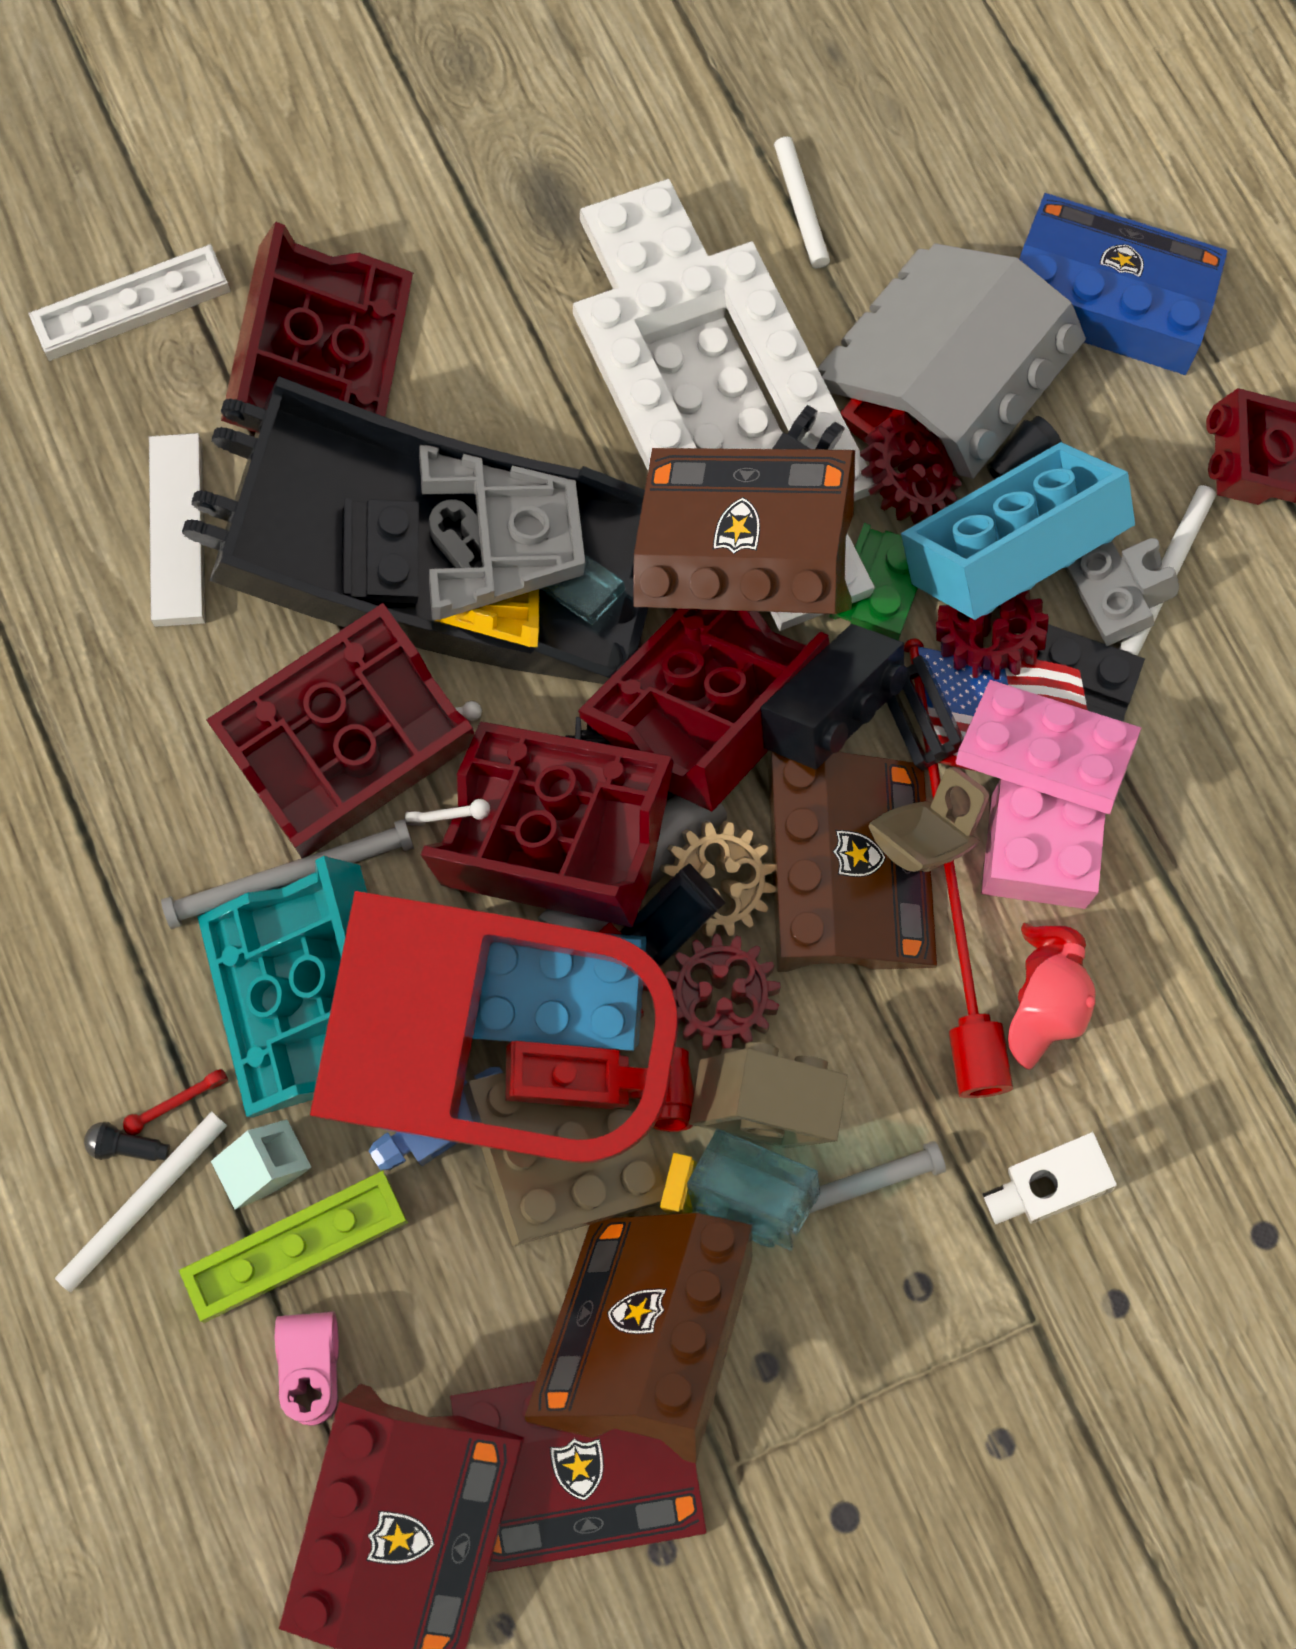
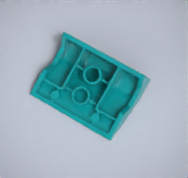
M322 856L315 860V873L280 889L245 893L197 916L246 1117L253 1118L313 1100L354 892L368 893L359 864Z

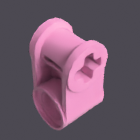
M335 1311L277 1316L275 1322V1350L279 1372V1401L281 1408L287 1416L303 1425L315 1426L322 1424L333 1415L338 1401L337 1361L339 1338ZM310 1383L312 1388L322 1393L321 1400L312 1402L311 1411L307 1412L306 1407L296 1403L297 1395L306 1393L307 1384Z

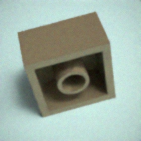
M748 1042L745 1044V1049L742 1050L724 1048L721 1051V1055L700 1059L689 1124L782 1148L836 1142L838 1140L848 1075L828 1070V1062L820 1058L796 1056L794 1061L779 1057V1049L768 1044Z

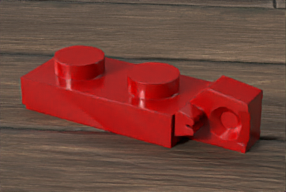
M511 1041L506 1046L505 1101L602 1109L626 1108L629 1105V1098L641 1099L648 1068L629 1067V1057L619 1055V1050Z

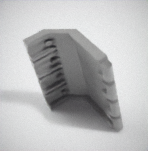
M934 244L929 250L918 249L899 271V279L894 278L870 305L869 309L871 312H865L842 338V346H836L820 364L818 370L830 393L910 413L942 440L958 475L974 478L1066 363L1077 352L1086 338L1072 302L1018 258Z

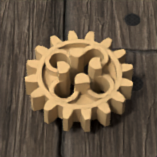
M708 821L701 824V836L697 837L692 831L684 830L682 835L686 845L683 848L669 845L667 848L671 855L676 858L674 864H663L660 866V871L670 875L671 879L689 863L703 878H711L715 875V867L706 860L705 849L712 843H717L721 849V854L715 860L718 869L734 873L739 870L743 863H747L750 866L751 876L747 881L737 882L730 878L721 881V891L730 897L731 907L723 914L716 912L702 926V933L711 937L717 925H720L724 934L728 936L734 935V922L738 920L749 928L754 926L753 919L749 913L753 909L766 913L769 908L760 900L762 893H773L776 891L774 885L765 882V875L775 871V864L761 862L760 860L768 850L766 844L759 843L750 846L749 844L754 832L744 828L735 837L734 823L723 821L719 833H716L714 826ZM711 886L720 896L718 889Z

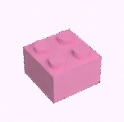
M1000 779L991 795L981 894L1086 909L1099 892L1105 813Z

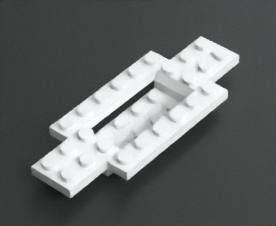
M669 179L580 208V222L613 289L573 303V315L647 470L649 469L652 448L772 449L783 434L725 319L727 307L788 431L807 405L818 410L814 425L800 441L807 447L815 449L824 431L833 422H837L845 427L841 438L832 450H855L854 501L870 496L868 490L874 485L873 480L861 475V470L866 468L867 464L860 457V451L753 241L708 256ZM847 533L845 581L852 598V603L870 597L875 587ZM771 612L779 631L823 615L819 613Z

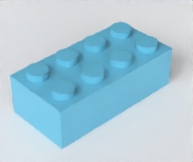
M1062 442L1054 445L902 532L901 536L912 585L974 620L991 613L999 605L1021 592L1030 590L1036 583L1058 570L1072 565L1080 557L1103 544L1111 542L1116 536L1135 525L1129 475L1125 470Z

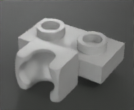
M1155 538L1147 539L1122 550V557L1111 541L1080 557L1072 565L1065 567L1106 646L1154 626L1153 614L1149 608L1170 600L1178 594L1179 583L1175 569L1165 567L1157 570L1161 567L1162 562L1159 552V541Z

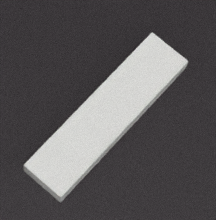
M210 244L30 312L29 316L48 360L51 361L231 291Z
M199 433L150 436L151 621L155 627L205 623L204 545L189 540V538L184 537L185 535L182 534V529L187 519L204 522L203 512L198 511V509L191 505L194 492L203 491L202 440Z

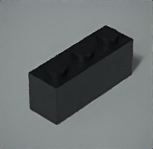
M850 624L760 707L764 749L817 770L833 753L839 752L845 742L863 724L870 722L877 710L893 695H897L903 689L908 673L904 664V642Z

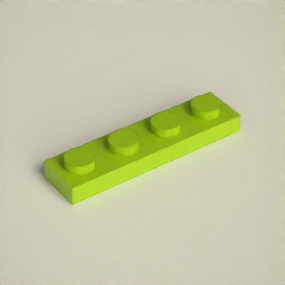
M382 1170L180 1269L179 1273L200 1322L206 1323L407 1224L408 1221L386 1173Z

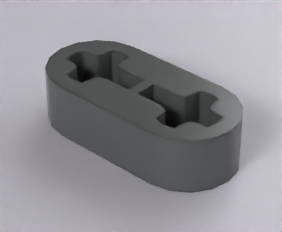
M445 500L438 503L432 509L429 517L431 538L454 568H474V555L470 550L474 548L481 557L478 516L468 505L458 500ZM448 517L452 522L461 519V532L465 539L461 540L452 529L443 532V519Z

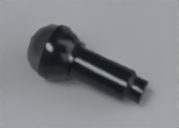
M106 1121L92 1125L84 1137V1146L87 1153L97 1160L109 1159L118 1155L149 1161H156L157 1159L166 1160L170 1151V1144L161 1143L158 1139L125 1134L122 1130Z

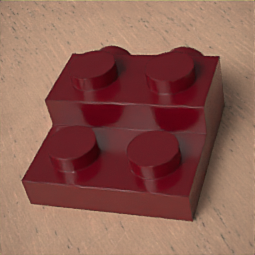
M1237 388L1213 405L1206 420L1208 433L1215 435V452L1209 460L1208 475L1211 479L1216 480L1217 495L1256 505L1263 503L1271 497L1296 503V403Z

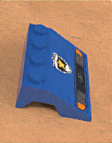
M1044 193L1019 260L1072 302L1086 338L1083 343L1186 375L1200 348L1214 306L1228 250Z

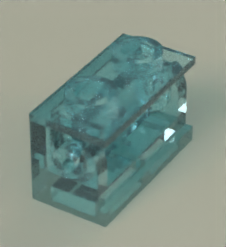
M718 1128L687 1182L691 1204L696 1213L752 1224V1240L765 1247H774L777 1244L791 1251L794 1247L792 1234L797 1235L800 1232L814 1203L816 1204L820 1196L817 1170Z

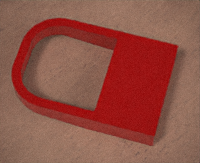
M355 891L310 1116L574 1163H594L614 1158L633 1148L650 1132L664 1107L678 1032V1011L673 991L661 968L646 952L629 941L616 936L511 916ZM493 942L614 962L632 971L646 985L654 1003L655 1029L645 1087L636 1110L619 1128L597 1138L576 1140L458 1118L489 948Z

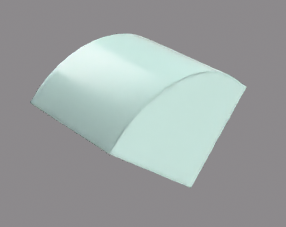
M287 1119L247 1130L211 1161L234 1209L241 1208L272 1194L311 1168Z

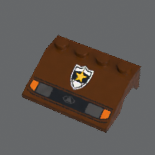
M652 448L634 550L633 607L837 614L851 610L852 598L845 581L846 535L854 515L855 450Z
M771 752L768 779L772 864H775L773 885L776 887L774 892L777 972H789L813 964L852 963L872 970L936 968L937 954L931 871L912 872L898 866L881 850L868 827L870 822L890 810L926 801L924 770L921 771L917 768L914 762L845 752L833 753L815 770Z
M701 1213L619 1217L590 1224L525 1414V1422L590 1438H595L612 1429H619L660 1439L682 1459L696 1463L752 1263V1224Z

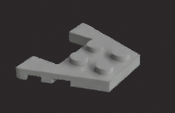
M420 445L419 460L422 494L474 493L476 495L482 568L429 569L432 620L444 619L584 575L585 555L575 480L517 466H512L510 471L483 465L482 458L464 454L462 460L439 455V448Z

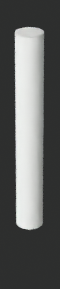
M791 137L779 138L774 143L811 266L816 269L825 267L829 264L830 258Z

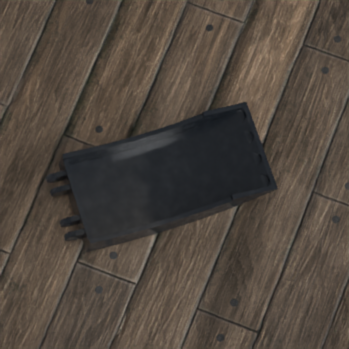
M279 376L266 399L264 408L231 398L223 402L221 408L223 417L255 430L256 434L253 437L227 427H217L214 430L212 436L214 445L246 458L245 469L235 500L213 494V492L200 490L194 492L191 505L198 509V511L228 523L226 529L206 524L203 521L187 519L182 529V534L185 535L184 537L189 538V540L218 550L209 581L307 616L347 627L384 602H366V599H357L343 595L344 499L352 498V501L367 502L368 499L419 502L417 604L384 603L416 648L511 670L604 684L638 650L649 608L633 607L634 550L644 489L585 466L576 469L533 460L425 431L367 411ZM420 445L439 448V455L462 460L464 454L482 458L483 465L510 471L512 466H517L576 481L585 555L584 575L539 589L538 647H528L432 620L429 569L454 568L431 538L429 517L432 509L438 503L445 500H458L468 505L477 516L478 514L476 495L474 493L422 494L419 460ZM448 517L443 519V532L452 529L461 540L465 539L461 532V519L456 522H452ZM473 548L470 551L474 555V568L482 567V558Z

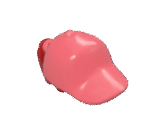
M1023 923L1021 926L1024 939L1035 947L1036 950L1026 959V980L1018 992L1020 1006L1011 1022L1008 1042L1011 1053L1016 1061L1028 1070H1031L1053 1042L1082 1036L1093 1014L1096 998L1095 986L1083 967L1086 940L1080 932L1071 927H1033L1028 923Z

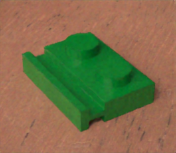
M864 523L855 549L875 587L873 594L868 598L852 603L851 610L830 614L829 617L835 620L838 617L850 621L851 624L899 641L918 588L912 585L902 536L887 530L883 533L871 529L870 524Z

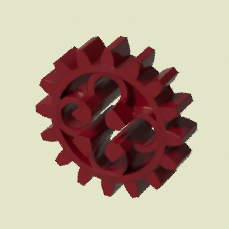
M908 413L902 414L897 419L891 416L876 426L875 430L865 437V441L869 446L860 451V457L869 462V466L861 470V475L872 478L874 485L869 488L868 492L870 495L880 493L883 497L881 502V509L883 511L893 506L896 508V518L898 521H903L910 516L912 522L918 524L956 502L957 497L953 491L961 487L962 481L953 476L952 472L956 469L949 459L945 446L939 441V437L932 431L926 430V426L916 420L912 423ZM898 468L900 473L895 472L894 469Z
M1027 590L996 607L1001 608L1000 619H996L993 623L992 646L989 648H983V639L990 634L992 612L974 620L949 605H939L938 622H936V641L941 642V655L943 657L954 655V669L957 671L964 668L967 664L972 666V677L978 678L983 670H990L993 679L999 680L1001 669L1008 668L1015 676L1019 675L1021 661L1034 665L1037 662V650H1045L1049 617L1048 614L1042 613V599L1029 600L1030 590Z
M713 934L712 944L709 948H705L696 939L692 941L693 956L691 958L680 952L675 956V963L681 971H667L666 973L670 986L676 988L672 991L677 1005L678 1024L682 1022L687 1024L683 1032V1039L689 1041L696 1034L702 1036V1050L708 1051L712 1046L713 1040L721 1041L723 1049L731 1048L733 1039L739 1038L743 1045L752 1042L751 1030L753 1028L760 1033L766 1034L770 1025L763 1017V1014L776 1015L779 1004L768 999V997L780 992V982L767 981L766 979L773 973L775 965L772 961L763 964L757 962L761 950L758 945L752 947L747 953L741 950V936L736 935L730 946H723L720 935ZM738 965L746 968L749 975L747 978H737L732 986L731 1000L725 997L721 998L716 1004L714 1018L710 1021L699 1020L695 1015V1011L697 1008L708 1007L712 999L713 987L707 981L699 982V984L694 982L691 978L692 972L697 969L708 971L711 976L712 985L717 989H722L727 984L728 973L733 966ZM732 1001L736 1005L749 1004L753 1013L746 1018L736 1016L733 1011Z

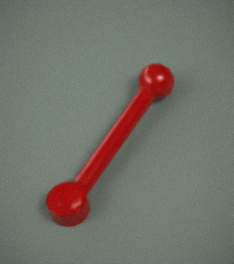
M219 1069L208 1074L203 1081L140 1115H128L124 1118L123 1130L127 1134H139L146 1123L208 1089H214L228 1081L225 1071Z

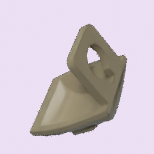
M951 767L945 770L932 803L924 801L895 808L870 822L868 827L878 846L894 863L908 871L928 872L963 856L978 845L980 840L974 836V832L989 800V793L959 768ZM954 786H959L967 792L971 805L967 815L962 814L955 819L950 815L953 810L950 793Z

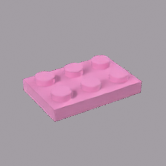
M990 680L958 750L956 764L1110 815L1138 741L1141 727Z

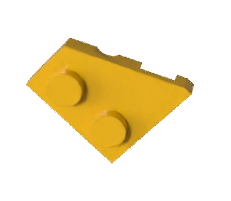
M539 589L434 621L528 647H538Z

